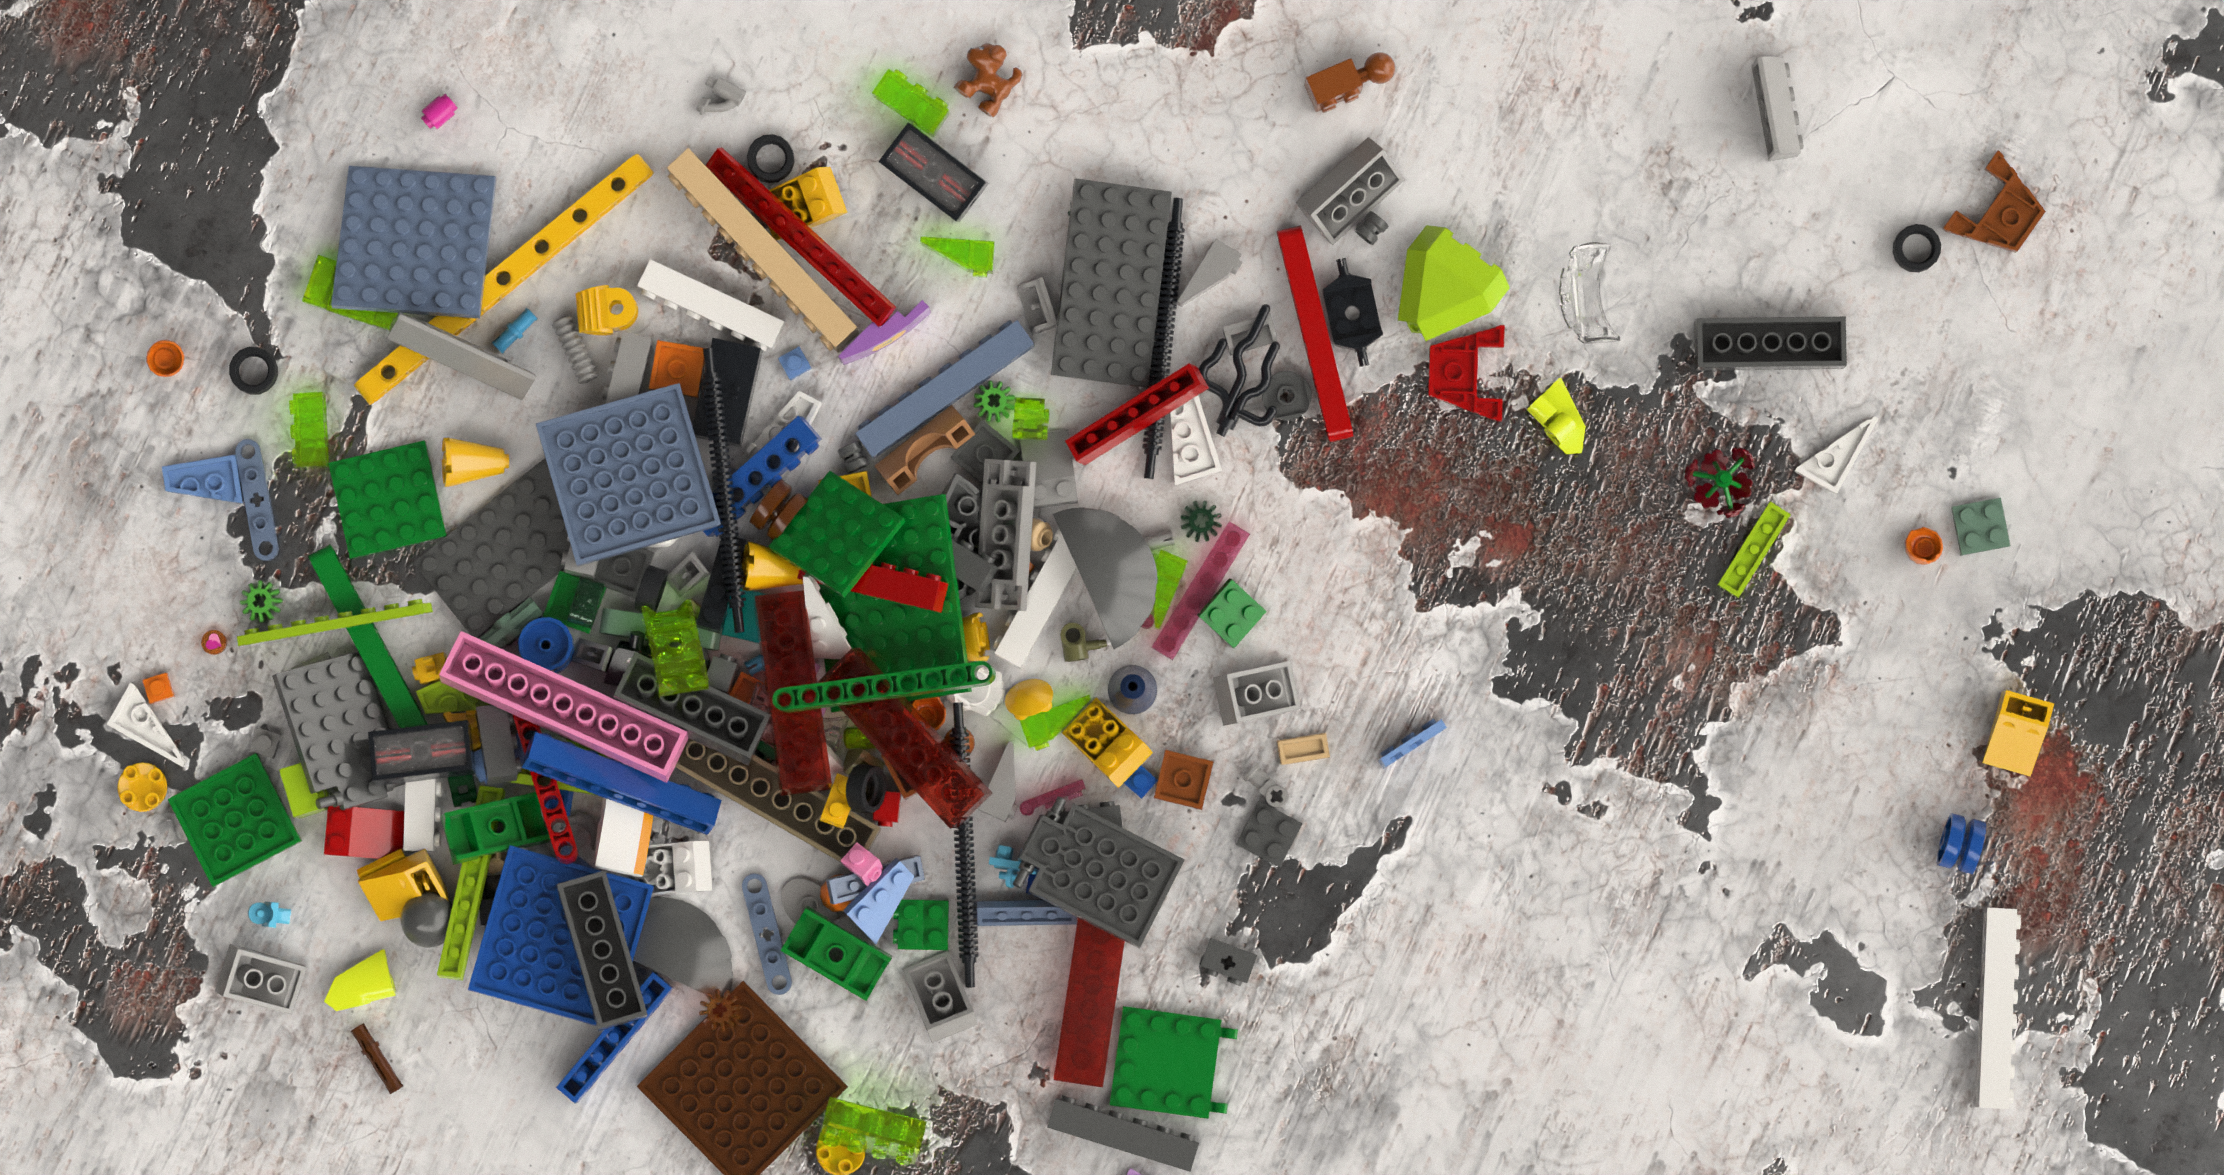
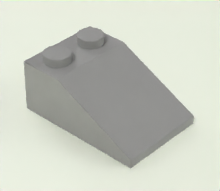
M1068 430L1019 436L1022 460L1036 462L1033 509L1078 503L1072 453L1065 442L1069 438Z
M1291 661L1213 677L1223 726L1301 709Z
M230 944L215 992L223 997L292 1015L307 967L252 949Z
M949 951L902 969L932 1043L978 1025L975 1013Z

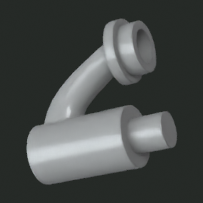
M709 76L705 85L713 88L712 93L726 101L711 104L710 98L706 99L703 97L696 110L702 116L705 112L731 110L741 104L746 91L721 77L717 80Z

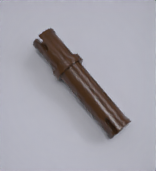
M363 1023L351 1030L350 1032L362 1048L361 1053L363 1056H367L389 1091V1094L402 1088L403 1084L378 1047L380 1046L379 1042H375L365 1024Z

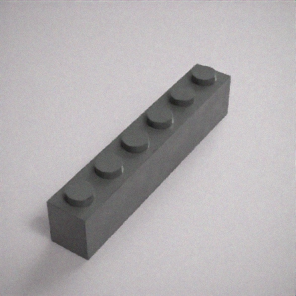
M1063 1095L1061 1100L1056 1098L1047 1128L1191 1172L1199 1142L1195 1141L1196 1136L1181 1132L1179 1137L1171 1134L1172 1129L1157 1125L1156 1129L1147 1127V1121L1133 1118V1122L1123 1119L1124 1114L1110 1110L1108 1115L1099 1112L1100 1107L1086 1103L1085 1107L1075 1104L1076 1099Z

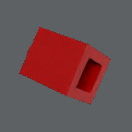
M886 791L882 805L873 813V821H878V826L893 827V823H899L901 793Z

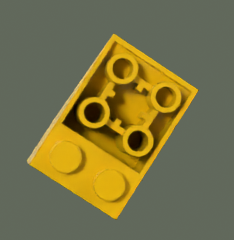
M831 167L814 168L769 190L810 228L848 213ZM769 227L771 235L776 241L782 239Z
M2008 690L2002 691L1982 763L2031 777L2048 729L2054 703Z
M1095 698L1062 732L1118 788L1153 753L1098 698Z
M426 849L420 850L358 880L360 887L380 921L401 917L404 905L410 899L422 896V892H436L442 898L449 901L447 887Z

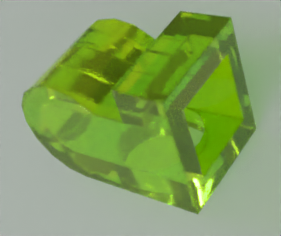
M877 722L858 723L847 727L843 734L846 748L870 749L880 747Z

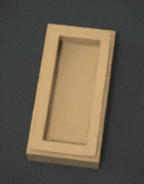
M1326 733L1277 740L1281 765L1330 758Z

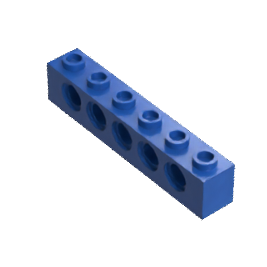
M797 416L732 475L731 479H728V481H733V485H729L728 488L733 487L734 491L737 488H741L744 492V497L741 501L737 502L735 500V504L730 505L731 507H736V511H731V514L736 513L737 517L732 519L738 520L746 513L744 508L751 502L756 504L764 497L763 491L769 486L773 488L778 481L783 479L781 475L787 470L791 472L801 463L799 459L806 453L810 455L820 446L818 442L822 438L804 417ZM792 439H796L799 443V448L792 453L788 448V444ZM774 455H777L781 461L776 469H773L770 465V459ZM758 471L762 475V481L759 485H754L752 475ZM712 492L714 502H720V500H715L714 497L719 495V493ZM723 525L704 530L703 532L707 537H713L714 535L719 537L723 532H718V528H723Z
M652 972L640 987L648 1014L647 1017L615 1026L613 1031L605 1029L556 1088L572 1102L578 1103L671 993L674 987L656 972Z

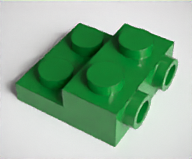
M901 899L893 914V919H898V929H893V944H898V950H948L949 901Z

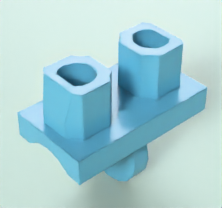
M999 845L995 857H990L989 865L1007 870V872H999V879L1005 880L1006 887L1013 888V882L1017 872L1020 870L1018 867L1021 861H1012L1013 848ZM1035 868L1032 875H1037L1038 869Z
M259 902L250 906L248 917L255 924L276 928V923H290L291 909L278 908L279 903Z

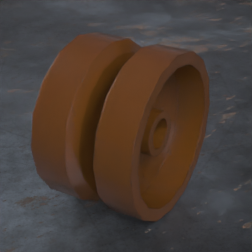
M782 479L764 496L749 521L759 530L767 527L772 521L767 530V536L772 540L775 537L778 538L784 532L794 516L808 502V499L800 493L793 495L788 500L792 487Z

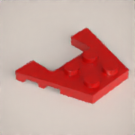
M1505 325L1430 346L1428 396L1491 420L1502 422L1503 399L1477 397L1478 348H1504Z

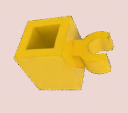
M441 652L415 659L416 666H412L415 680H420L422 685L441 681L439 674L447 660L446 653Z

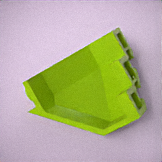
M1430 225L1424 227L1407 249L1398 321L1407 322L1410 331L1422 334L1425 342L1491 313L1510 289L1501 268L1494 263L1492 266L1488 265L1480 259L1481 253L1466 242L1464 245L1460 244L1452 238L1454 233L1446 227Z

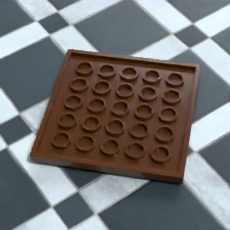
M742 981L637 1085L641 1092L723 1175H760L848 1088L841 1078L745 981Z

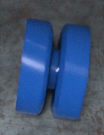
M550 617L537 618L524 627L518 640L519 653L523 659L557 674L563 672L572 662L575 652L574 641L568 628L559 620ZM546 643H550L549 649L545 650L542 648L546 646Z
M1950 813L1940 839L1937 866L1950 869L1957 861V867L1960 872L1973 874L1982 852L1986 834V822L1972 819L1966 826L1964 816Z

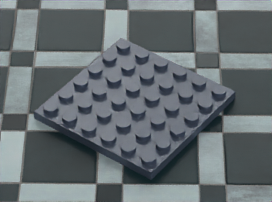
M349 166L331 303L332 308L480 319L496 177Z
M680 383L536 423L577 567L721 526Z

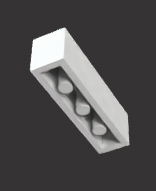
M438 779L405 783L403 851L418 852L426 849L427 852H436V847L441 845V832H437V822H441L442 808L438 807V797H442L443 786L442 782H438Z

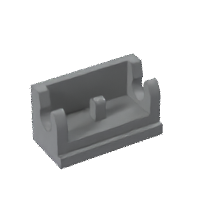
M1043 277L1019 285L1020 287L1017 290L1032 335L1056 328L1057 319Z
M1270 313L1258 338L1245 351L1271 344L1274 341L1277 342V334ZM1256 317L1223 327V334L1228 343L1227 347L1230 356L1233 355L1234 348L1238 342L1247 337Z

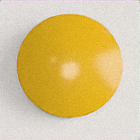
M1040 679L1021 681L1014 685L1006 694L1005 706L1010 713L1014 714L1017 720H1024L1028 716L1047 712L1052 708V687Z
M141 762L127 766L118 780L117 790L119 798L131 810L138 812L153 810L162 803L166 796V777L158 767L150 763Z
M834 1126L826 1131L817 1142V1161L830 1174L849 1175L858 1170L865 1158V1143L854 1131Z

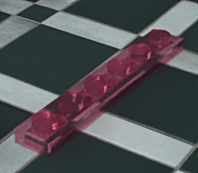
M1230 521L1228 522L1151 647L1152 649L1173 661L1199 619L1197 614L1210 601L1250 536L1248 532Z

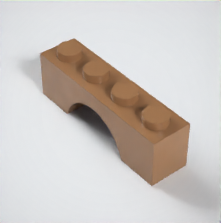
M950 405L874 467L893 491L899 495L917 481L918 468L928 455L942 448L957 449L974 436L975 433L959 412Z

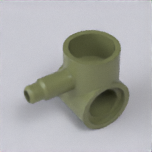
M1068 623L1061 630L1060 636L1065 662L1089 659L1088 651L1107 647L1105 639L1086 641L1085 631L1078 623ZM1070 629L1079 631V640L1073 643L1069 642L1066 639L1067 631Z

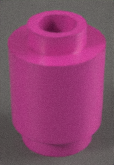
M444 94L442 97L438 96L421 111L424 114L421 119L430 129L434 126L438 130L455 115L454 112L458 108Z

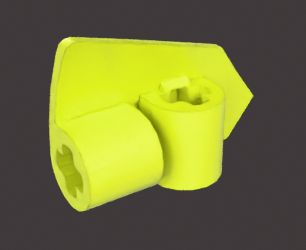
M1558 378L1543 395L1532 403L1527 411L1545 428L1546 435L1566 455L1582 453L1586 426L1562 378Z
M382 949L336 976L324 1002L335 1011H340L396 996V988L393 977L389 972L386 951Z

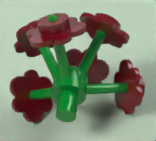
M1741 447L1731 450L1735 463L1728 471H1726L1725 465L1728 463V458L1723 456L1724 454L1720 449L1704 455L1705 460L1701 462L1700 467L1703 471H1707V473L1698 472L1697 459H1694L1690 465H1687L1684 471L1688 487H1692L1695 484L1697 477L1714 480V486L1710 483H1705L1695 488L1694 500L1705 509L1709 507L1716 508L1719 505V500L1717 499L1719 492L1716 490L1723 488L1727 506L1721 507L1717 511V515H1725L1726 518L1739 515L1745 507V504L1732 503L1731 496L1735 500H1740L1742 497L1748 498L1752 492L1750 487L1753 485V481L1748 479L1746 473L1739 472L1736 477L1731 475L1739 466L1751 470L1755 468L1751 453Z

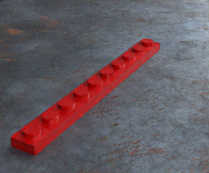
M722 147L717 148L705 165L717 179L878 327L883 326L896 306Z

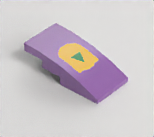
M922 300L906 317L897 311L881 328L872 322L838 356L840 362L846 365L868 357L891 345L910 332L931 313L929 306Z

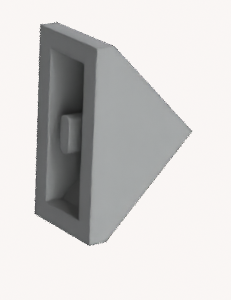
M692 552L668 574L667 581L678 596L681 597L709 576L710 573L694 552Z
M579 638L572 661L607 673L615 649Z

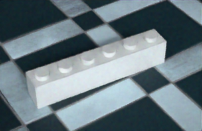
M651 259L637 285L642 290L641 295L652 300L658 297L664 300L663 305L673 310H677L678 307L687 311L685 315L697 321L701 317L709 321L708 326L719 331L725 328L731 331L730 336L740 341H744L745 338L754 342L752 346L761 348L764 352H766L767 348L772 351L774 350L785 327L783 320Z
M1058 529L1053 540L1057 541L1052 550L1048 548L1041 560L1045 563L1041 571L1035 570L1029 581L1033 585L1027 593L1026 611H1018L1016 615L1011 613L1005 624L1008 630L1004 636L999 635L993 645V648L996 649L994 653L996 656L1020 669L1077 569L1060 529Z

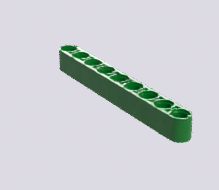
M331 544L308 555L337 612L352 611L353 616L360 615L361 609L366 608ZM374 623L347 627L349 635L399 728L428 725ZM427 736L415 737V744L427 741Z
M985 661L968 662L784 687L774 692L772 701L774 706L783 712L804 711L987 686L994 682L996 672ZM982 667H987L989 670L988 677L984 680H979L977 677L978 670ZM958 670L963 671L964 679L960 683H954L952 679L953 674ZM938 674L939 683L933 687L929 686V676ZM908 677H913L915 681L913 688L905 690L903 687L904 680ZM885 680L889 681V690L886 693H880L878 689L879 684ZM864 684V694L859 697L855 696V686ZM834 687H839L841 691L839 698L831 700L829 697L830 690ZM811 690L815 691V700L812 703H806L805 694ZM784 694H790V704L785 707L781 706V697Z

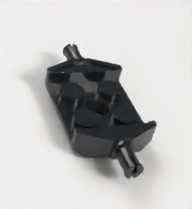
M1342 258V264L1341 259H1337L1336 262L1340 275L1322 290L1334 346L1354 350L1355 353L1357 352L1359 367H1363L1364 364L1368 366L1370 364L1366 352L1367 347L1383 336L1371 285L1372 281L1369 278L1351 275L1348 271L1346 258ZM1349 307L1358 309L1359 317L1356 320H1349L1346 317L1345 311Z

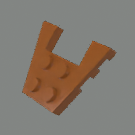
M1998 150L1984 170L2005 184L1978 224L1956 210L1942 230L2016 253L2046 211L2028 187L2023 184L2013 167H2010L2004 159V155Z

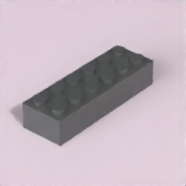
M1846 316L1697 318L1694 321L1695 371L1844 369L1847 366Z
M637 652L634 653L613 695L615 700L687 731L689 739L748 766L771 718V714Z
M606 871L557 884L556 889L598 1031L647 1017L648 1014Z

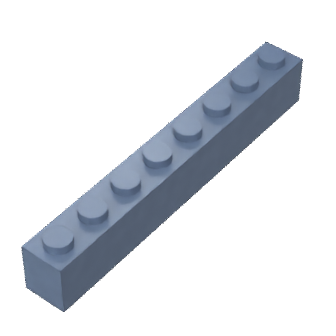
M1011 320L1007 321L999 327L1001 332L993 337L991 334L987 335L978 342L980 344L978 348L973 351L970 348L958 356L960 359L953 365L949 362L940 368L938 376L933 379L927 377L918 384V390L913 393L907 391L898 398V404L892 408L890 405H887L877 413L879 417L871 422L870 419H867L857 427L859 431L855 434L873 460L1034 348L1033 341L1019 321L1016 320L1013 323Z

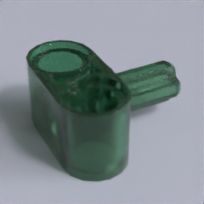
M580 577L567 622L592 628L603 595L604 583Z

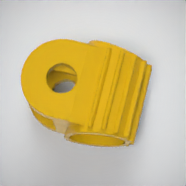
M601 285L575 293L579 333L602 336L613 335L615 331H623L630 328L637 320V303L633 296L625 289L609 288V285ZM614 305H623V311L620 314L611 313Z

